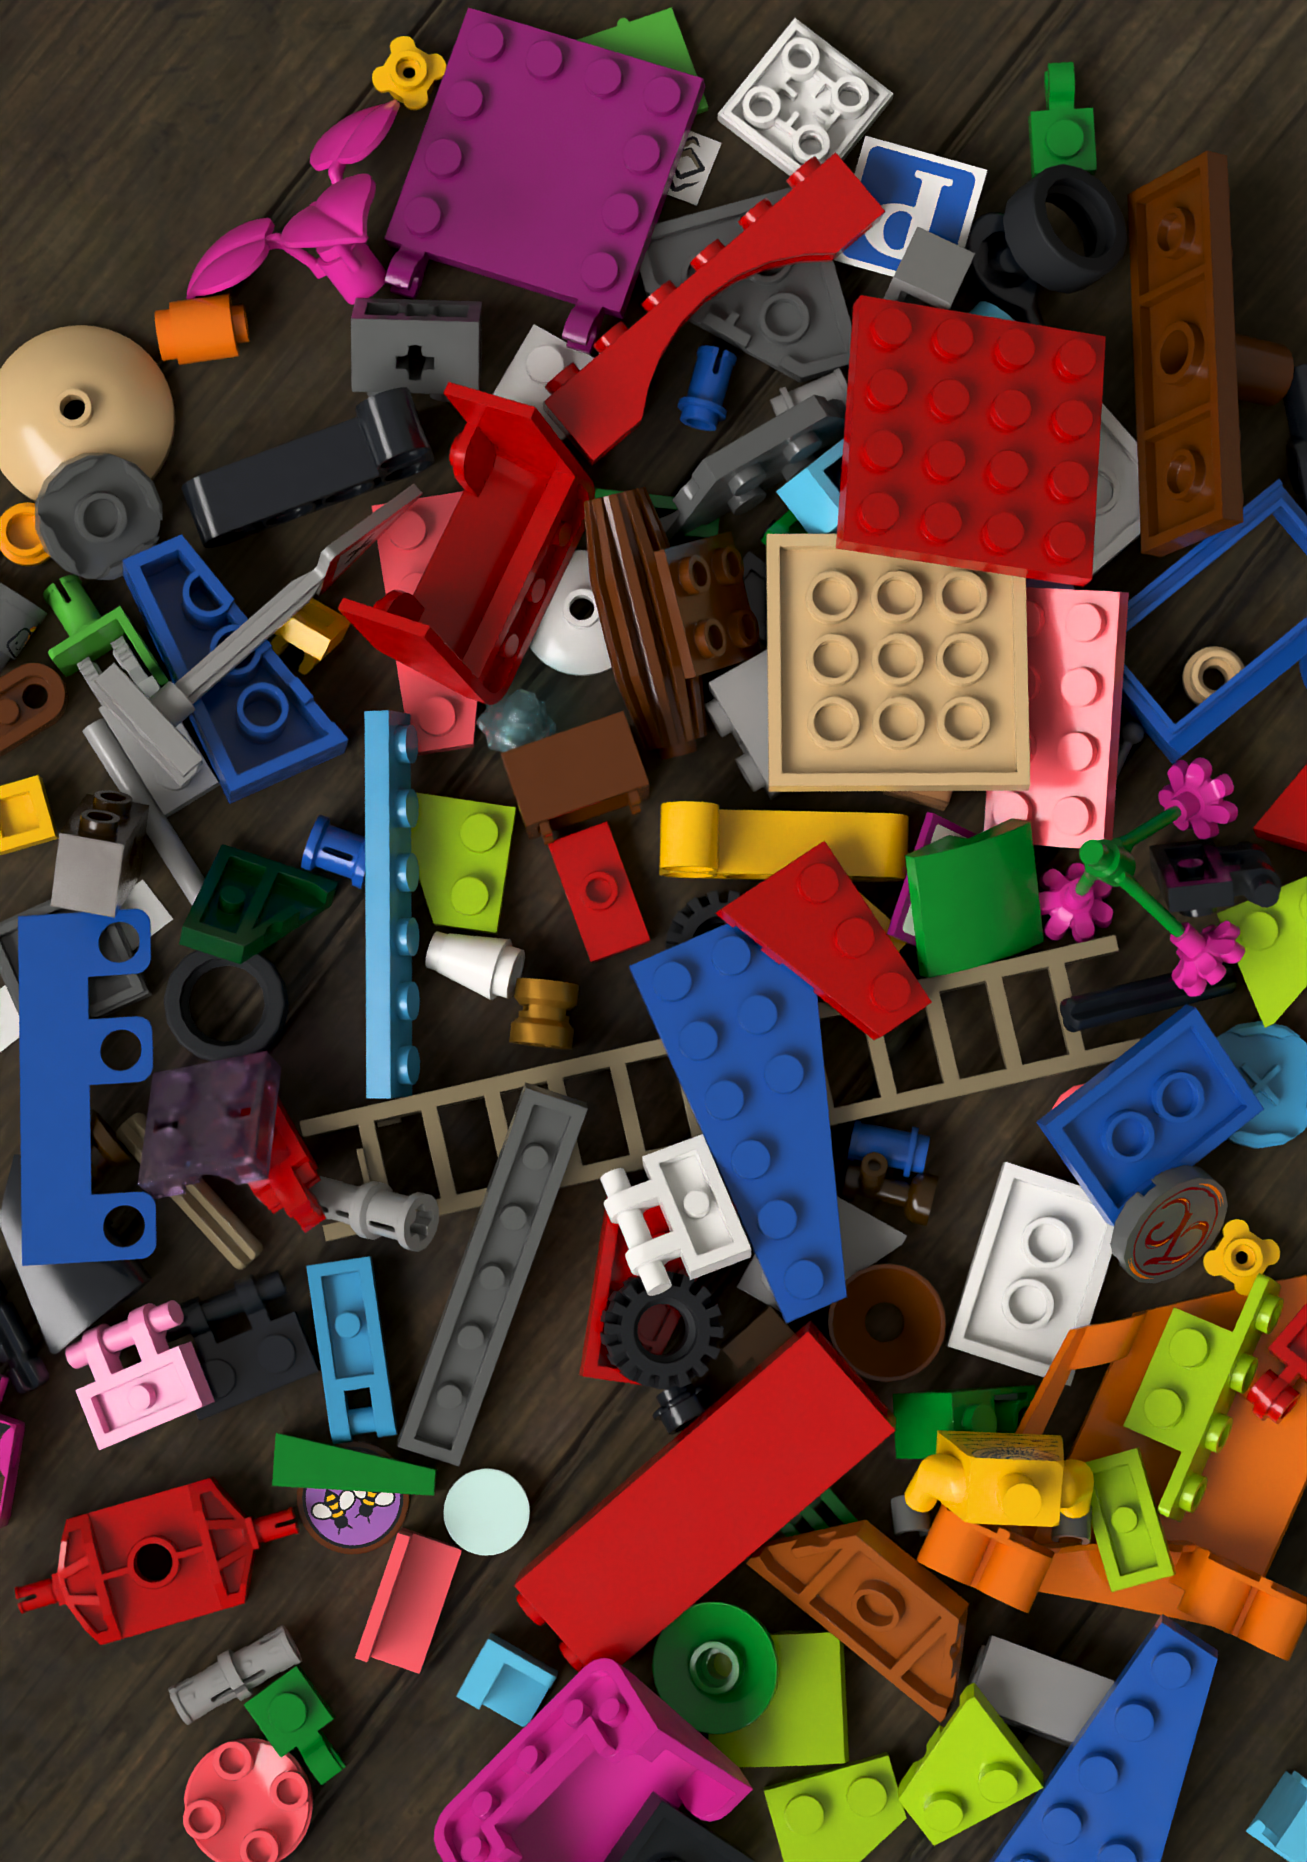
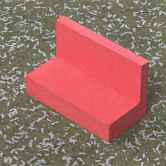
M402 1527L397 1534L355 1656L356 1659L368 1662L370 1657L420 1674L463 1548Z

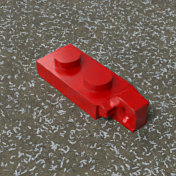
M260 1073L209 1110L253 1194L273 1214L284 1208L286 1214L290 1218H294L306 1233L326 1219L317 1198L309 1189L321 1181L316 1171L318 1166L272 1084Z

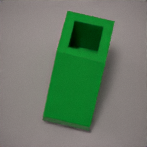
M1035 1385L942 1389L893 1394V1412L896 1417V1459H925L927 1456L936 1454L938 1430L1015 1434L1035 1396Z

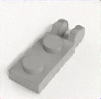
M121 636L110 643L113 648L112 653L121 668L128 672L134 683L148 698L155 694L161 687L153 675L148 677L124 637ZM87 657L76 665L93 692L98 687L94 681L103 672L97 663L92 662ZM98 699L102 705L98 708L166 818L220 785L182 722L176 728L202 756L203 762L200 772L183 787H180Z

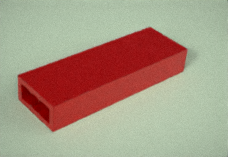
M810 1320L520 1571L514 1584L515 1588L520 1592L516 1596L517 1602L534 1623L542 1626L546 1622L563 1641L559 1644L560 1651L576 1671L580 1672L590 1662L600 1658L612 1659L623 1665L896 1431V1417Z

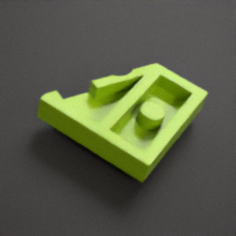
M416 793L419 815L417 824L411 828V853L415 854L418 860L419 880L434 925L498 935L517 811L516 807Z
M1307 876L1281 886L1279 899L1271 907H1261L1248 900L1217 913L1220 923L1229 921L1240 928V935L1235 941L1245 947V953L1237 963L1264 1027L1274 1024L1307 987Z
M972 1683L966 1686L961 1693L960 1705L946 1726L939 1725L928 1741L924 1757L912 1764L899 1783L898 1800L935 1846L1044 1788L1043 1772L978 1686Z
M887 1752L763 1788L784 1862H861L907 1819L904 1807L898 1800V1786Z

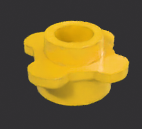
M400 36L391 42V54L385 64L373 71V85L381 93L389 92L397 101L404 103L406 108L419 110L427 105L428 96L432 93L435 86V80L443 78L446 63L441 55H428L415 46L412 38ZM405 69H414L415 75L412 78H406L403 75Z
M1239 1219L1230 1220L1223 1226V1237L1217 1242L1214 1250H1210L1204 1255L1203 1265L1208 1274L1212 1276L1220 1275L1225 1280L1234 1284V1289L1238 1294L1248 1296L1259 1273L1263 1274L1268 1265L1278 1262L1280 1249L1275 1241L1271 1239L1262 1240L1251 1233L1245 1221ZM1240 1251L1247 1254V1261L1243 1264L1236 1261V1254Z

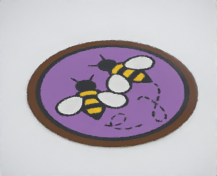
M353 1441L335 1444L341 1447L393 1458L383 1449L365 1442ZM315 1488L297 1489L298 1512L308 1533L324 1547L343 1554L367 1553L386 1544L402 1526L409 1505V1494Z

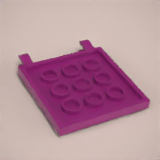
M468 8L384 238L389 247L399 249L393 256L385 277V283L392 285L391 293L415 300L420 290L429 259L575 304L565 323L562 338L568 340L567 348L591 355L604 315L607 314L623 319L644 256L650 245L655 225L661 214L706 88L704 79Z

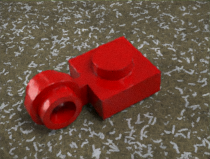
M1307 1303L1268 1348L1269 1353L1283 1363L1286 1368L1279 1376L1269 1369L1254 1384L1246 1397V1400L1254 1405L1252 1413L1262 1421L1270 1418L1273 1422L1279 1424L1291 1412L1301 1397V1394L1293 1388L1295 1382L1301 1378L1307 1383Z

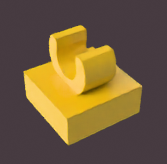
M312 598L306 606L274 633L277 636L271 642L272 649L278 656L286 650L289 643L303 650L304 660L300 664L298 671L305 675L342 642L350 622L343 615Z

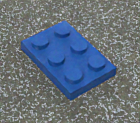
M1186 1004L1036 1123L1104 1221L1114 1227L1116 1219L1132 1195L1134 1196L1138 1191L1145 1196L1149 1190L1156 1186L1151 1181L1156 1175L1182 1165H1195L1263 1111L1264 1108L1197 1008Z

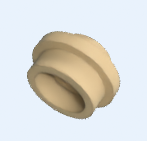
M1218 646L1206 647L1197 651L1187 661L1182 674L1183 688L1188 698L1197 706L1217 691L1207 688L1203 683L1202 677L1205 670L1211 668L1219 670L1224 676L1225 684L1245 668L1241 659L1231 650Z

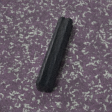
M1223 962L1222 965L1226 968L1224 977L1214 985H1210L1207 981L1204 992L1198 996H1188L1183 989H1179L1172 979L1171 972L1063 999L1060 1003L1063 1025L1068 1031L1077 1032L1231 994L1237 987L1233 967L1231 964Z

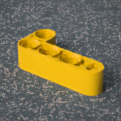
M666 802L661 804L659 875L675 878L765 880L825 840L852 882H901L905 880L907 874L905 855L908 854L909 816L894 813L724 810L719 809L718 804L708 802Z

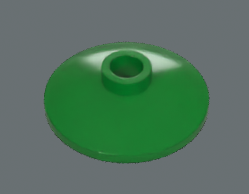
M709 1601L690 1606L662 1630L655 1645L652 1668L654 1683L660 1698L699 1732L726 1734L740 1730L756 1721L768 1708L775 1695L779 1680V1659L775 1644L764 1625L750 1612L737 1605L727 1602ZM718 1653L727 1655L731 1660L732 1670L728 1677L721 1676L715 1670L714 1659Z

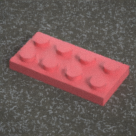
M1026 587L1030 787L1024 791H986L984 831L1013 818L1031 822L1033 845L1080 849L1088 840L1107 839L1111 841L1113 839L1129 593Z

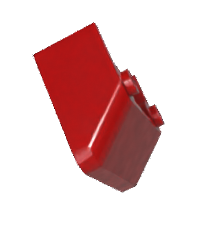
M448 382L443 393L467 422L463 432L455 437L449 454L454 476L464 489L413 595L401 590H392L382 599L378 600L373 607L343 598L338 610L376 650L466 698L487 705H494L507 693L586 528L584 502L595 499V487L591 478L536 407Z

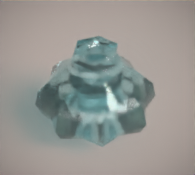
M523 689L505 695L494 705H486V710L476 721L479 729L487 738L489 749L500 752L546 738L556 732V724L548 715L545 702L537 700L535 693Z

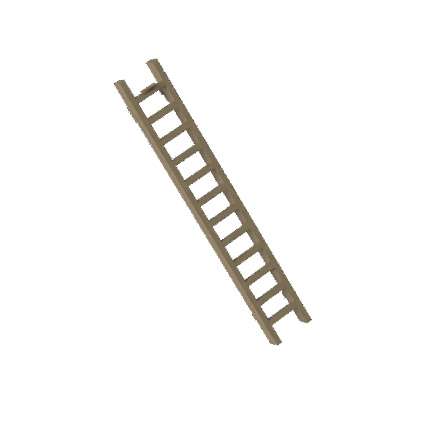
M1112 935L989 963L951 974L918 980L932 1001L925 1009L943 1083L897 1094L884 1036L873 1040L866 1034L880 1098L834 1108L825 1070L830 1127L1115 1061L1139 1042L1140 1038L1085 1050L1081 1031L1070 1032L1064 1027L1063 1017L1060 1013V1003L1063 999L1072 997L1065 965L1116 953L1119 951L1116 936ZM1047 969L1068 1055L1022 1065L1002 979ZM985 983L1005 1069L960 1079L940 994ZM825 1001L818 1003L820 1021L843 1016ZM657 1039L299 1122L304 1138L359 1127L363 1148L356 1150L364 1184L377 1181L389 1185L375 1123H377L378 1127L402 1122L401 1117L422 1113L441 1197L436 1199L440 1217L481 1207L487 1188L457 1195L438 1108L485 1098L497 1156L499 1157L508 1132L501 1094L521 1090L526 1082L535 1086L548 1084L550 1091L567 1096L563 1080L610 1069L630 1155L583 1166L576 1140L559 1189L600 1180L601 1176L618 1168H623L626 1173L643 1170L642 1156L666 1148L662 1147L645 1151L626 1065L668 1055L661 1040ZM680 1085L693 1138L701 1135L702 1132ZM343 1222L322 1225L326 1241H334L357 1235L350 1225Z

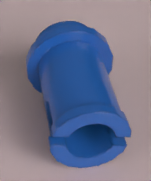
M705 345L698 347L697 360L687 396L679 398L677 406L682 411L680 417L682 423L703 431H715L718 422L726 419L727 410L722 406L732 369L737 361L735 354L727 350L723 351L722 358L716 359L719 347Z
M855 1120L847 1160L862 1161L867 1154L877 1152L886 1158L888 1167L904 1170V1177H909L910 1171L923 1173L930 1136L918 1134L919 1127L915 1126L912 1127L911 1132Z

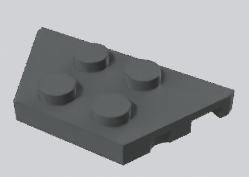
M812 395L703 459L692 473L690 481L680 489L672 500L678 510L660 518L671 546L684 539L685 534L701 525H708L730 511L737 516L753 509L766 497L764 491L784 479L789 482L844 438L846 413L844 402L838 399L827 401L823 396Z

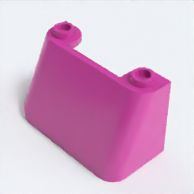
M600 1658L586 1665L445 1807L439 1815L435 1826L434 1842L443 1862H604L653 1791L678 1808L684 1804L686 1809L700 1820L712 1822L730 1813L753 1788L733 1761L634 1674L612 1659Z

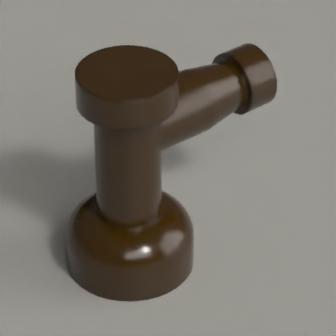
M877 1152L867 1154L863 1158L862 1163L850 1161L841 1198L854 1200L855 1195L902 1206L905 1207L904 1213L909 1221L927 1226L939 1176L919 1173L914 1176L911 1182L885 1176L888 1163L886 1158Z

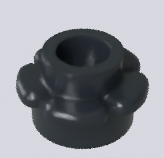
M691 1382V1384L684 1387L674 1386L670 1387V1390H664L656 1397L661 1407L653 1413L654 1421L661 1420L669 1435L683 1431L712 1406L706 1396L710 1388L707 1385L694 1387Z

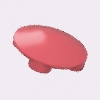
M241 1738L228 1741L207 1753L191 1773L184 1796L183 1824L197 1846L215 1862H280L298 1847L307 1833L313 1812L311 1785L307 1774L298 1760L289 1752L280 1758L269 1741L257 1738Z

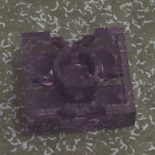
M265 1051L153 1073L138 1185L151 1195L153 1199L185 1194L186 1185L200 1183L201 1176L206 1174L229 1179L236 1185L268 1179L281 1066ZM251 1107L249 1116L242 1117L240 1115L241 1109ZM179 1121L178 1129L172 1128V1122Z

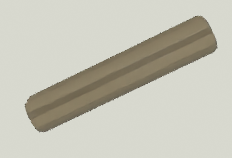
M135 1113L120 1125L116 1131V1137L234 1268L239 1270L246 1268L261 1254L263 1246L144 1114Z

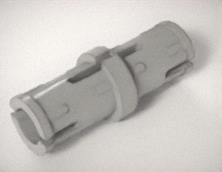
M281 1625L247 1647L245 1646L234 1653L228 1649L217 1655L218 1662L191 1678H187L169 1687L168 1691L178 1714L185 1724L189 1725L194 1720L207 1714V1712L236 1697L240 1701L253 1695L252 1688L277 1673L301 1663L302 1658L290 1633L284 1625Z

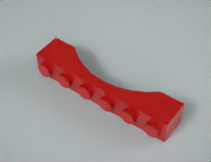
M836 152L823 164L816 156L805 162L786 180L792 188L789 193L775 205L767 197L757 203L738 221L744 229L741 234L726 246L719 238L709 244L690 262V265L696 271L678 287L671 280L665 282L641 304L648 312L629 329L622 321L617 323L593 345L599 353L598 356L581 370H579L574 362L569 364L546 384L545 389L551 396L543 402V410L591 466L596 464L640 426L647 391L659 360L681 327L705 303L731 285L765 270L797 263L832 262L880 221L885 210Z

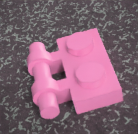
M170 1300L159 1306L147 1303L129 1312L127 1320L113 1326L103 1323L86 1330L81 1340L66 1347L65 1355L69 1364L75 1369L89 1364L96 1381L75 1391L99 1450L215 1402L192 1343L188 1342L170 1349L166 1341L167 1330L182 1324L184 1320L183 1311L176 1301ZM135 1344L142 1362L123 1369L119 1359L121 1350Z

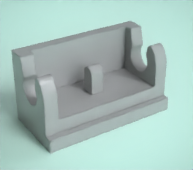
M989 1636L986 1646L981 1645L967 1686L975 1683L1007 1725L1069 1747L1114 1684V1680L998 1637Z

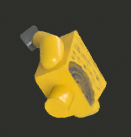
M938 1430L936 1454L927 1456L921 1461L905 1491V1495L891 1499L894 1537H900L901 1534L910 1531H919L920 1537H926L932 1526L931 1509L934 1508L939 1500L964 1522L972 1524L1052 1527L1051 1540L1053 1542H1059L1061 1537H1075L1082 1539L1081 1544L1087 1545L1091 1540V1499L1094 1476L1091 1468L1085 1462L1075 1459L1064 1461L1063 1439L1061 1435Z

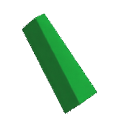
M278 1432L275 1437L272 1486L434 1496L436 1495L438 1469Z

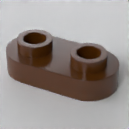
M27 663L0 677V757L54 725L64 715L69 701L68 689L63 679L52 668L40 663ZM37 687L45 688L48 693L46 703L37 709L29 708L26 702L28 693Z

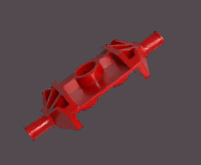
M214 1476L194 1483L66 1519L61 1539L58 1572L51 1575L52 1578L20 1587L16 1586V1599L33 1594L36 1595L35 1598L18 1603L21 1614H24L27 1611L59 1602V1606L67 1605L85 1631L100 1645L244 1604L248 1601L256 1549L261 1547L262 1542L265 1543L292 1534H299L298 1522L283 1526L277 1525L278 1523L296 1518L294 1509L289 1507L286 1510L261 1516L257 1519H254L253 1516L248 1517ZM156 1543L162 1545L170 1552L172 1568L165 1579L150 1580L140 1573L137 1567V1556L141 1548L147 1544Z

